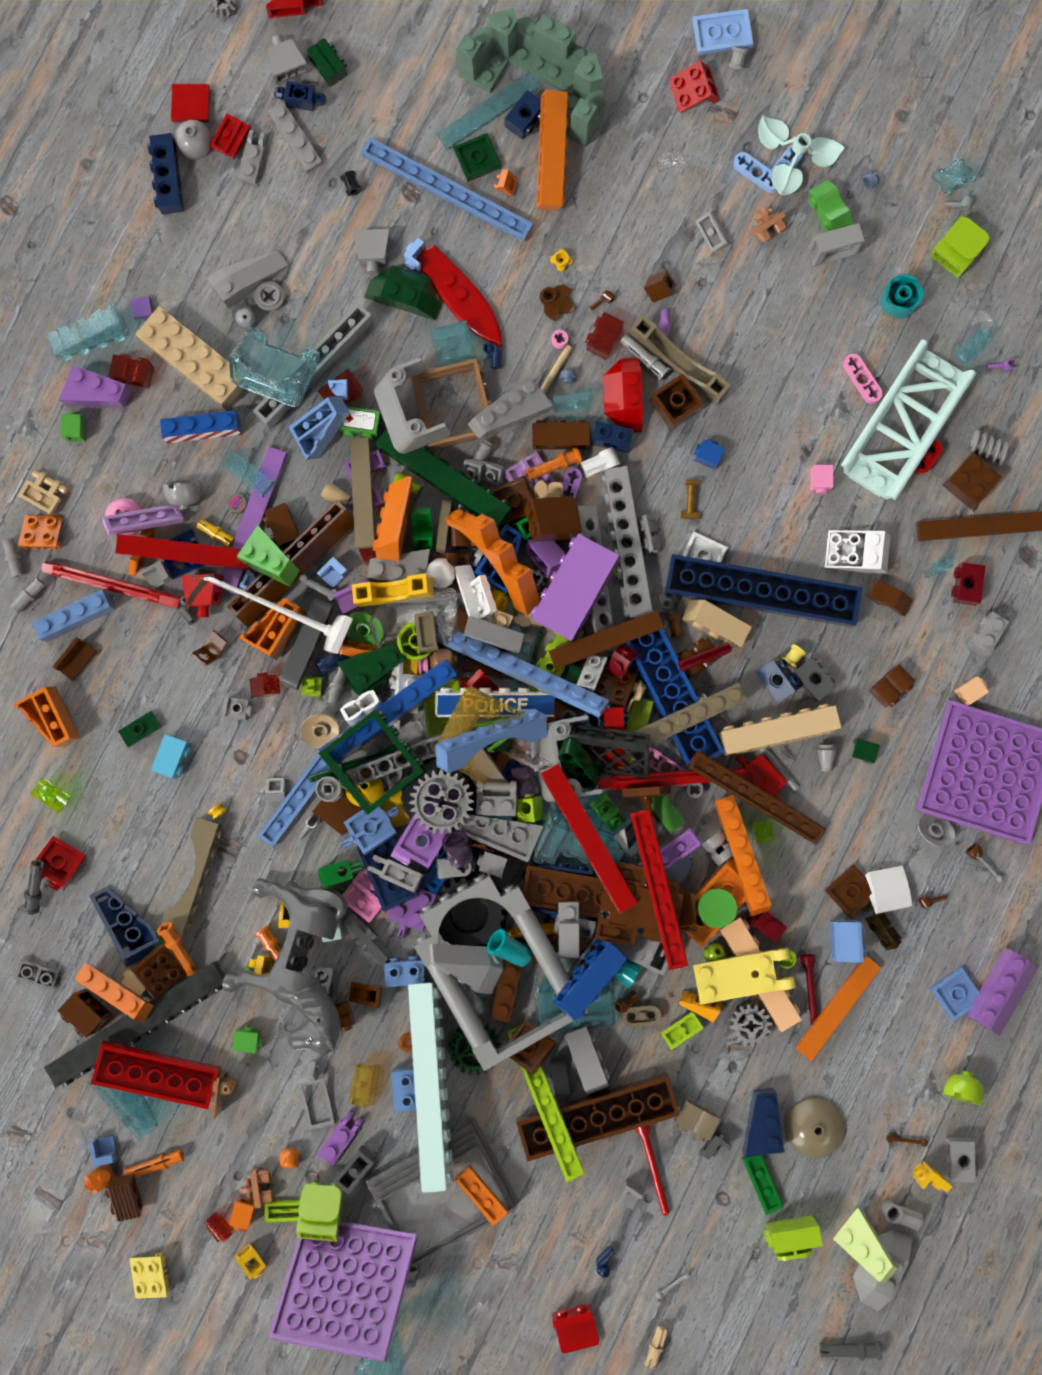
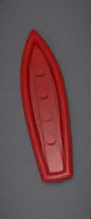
M432 245L424 249L417 256L416 260L421 264L424 274L430 278L434 289L449 310L476 336L497 346H502V336L496 316L478 288L437 246Z

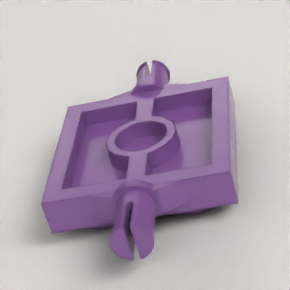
M421 883L418 887L419 897L401 904L388 912L387 918L395 920L401 925L396 935L400 938H405L408 928H415L420 931L425 929V924L420 917L421 908L429 903L434 904L437 894L429 892Z

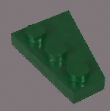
M393 643L339 661L337 664L357 691L361 693L405 660L406 657L400 652L397 645Z

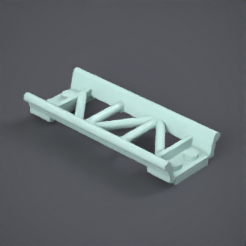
M925 340L920 341L841 464V467L844 468L843 473L848 475L850 479L886 500L890 498L896 500L977 374L973 370L962 372L928 351V343ZM914 370L934 381L905 385ZM942 388L950 391L949 396L938 413L933 412L904 394ZM893 402L911 441L881 423ZM902 402L932 421L921 439H919ZM875 430H879L909 449L872 455L861 453ZM908 458L898 476L876 463L877 461Z

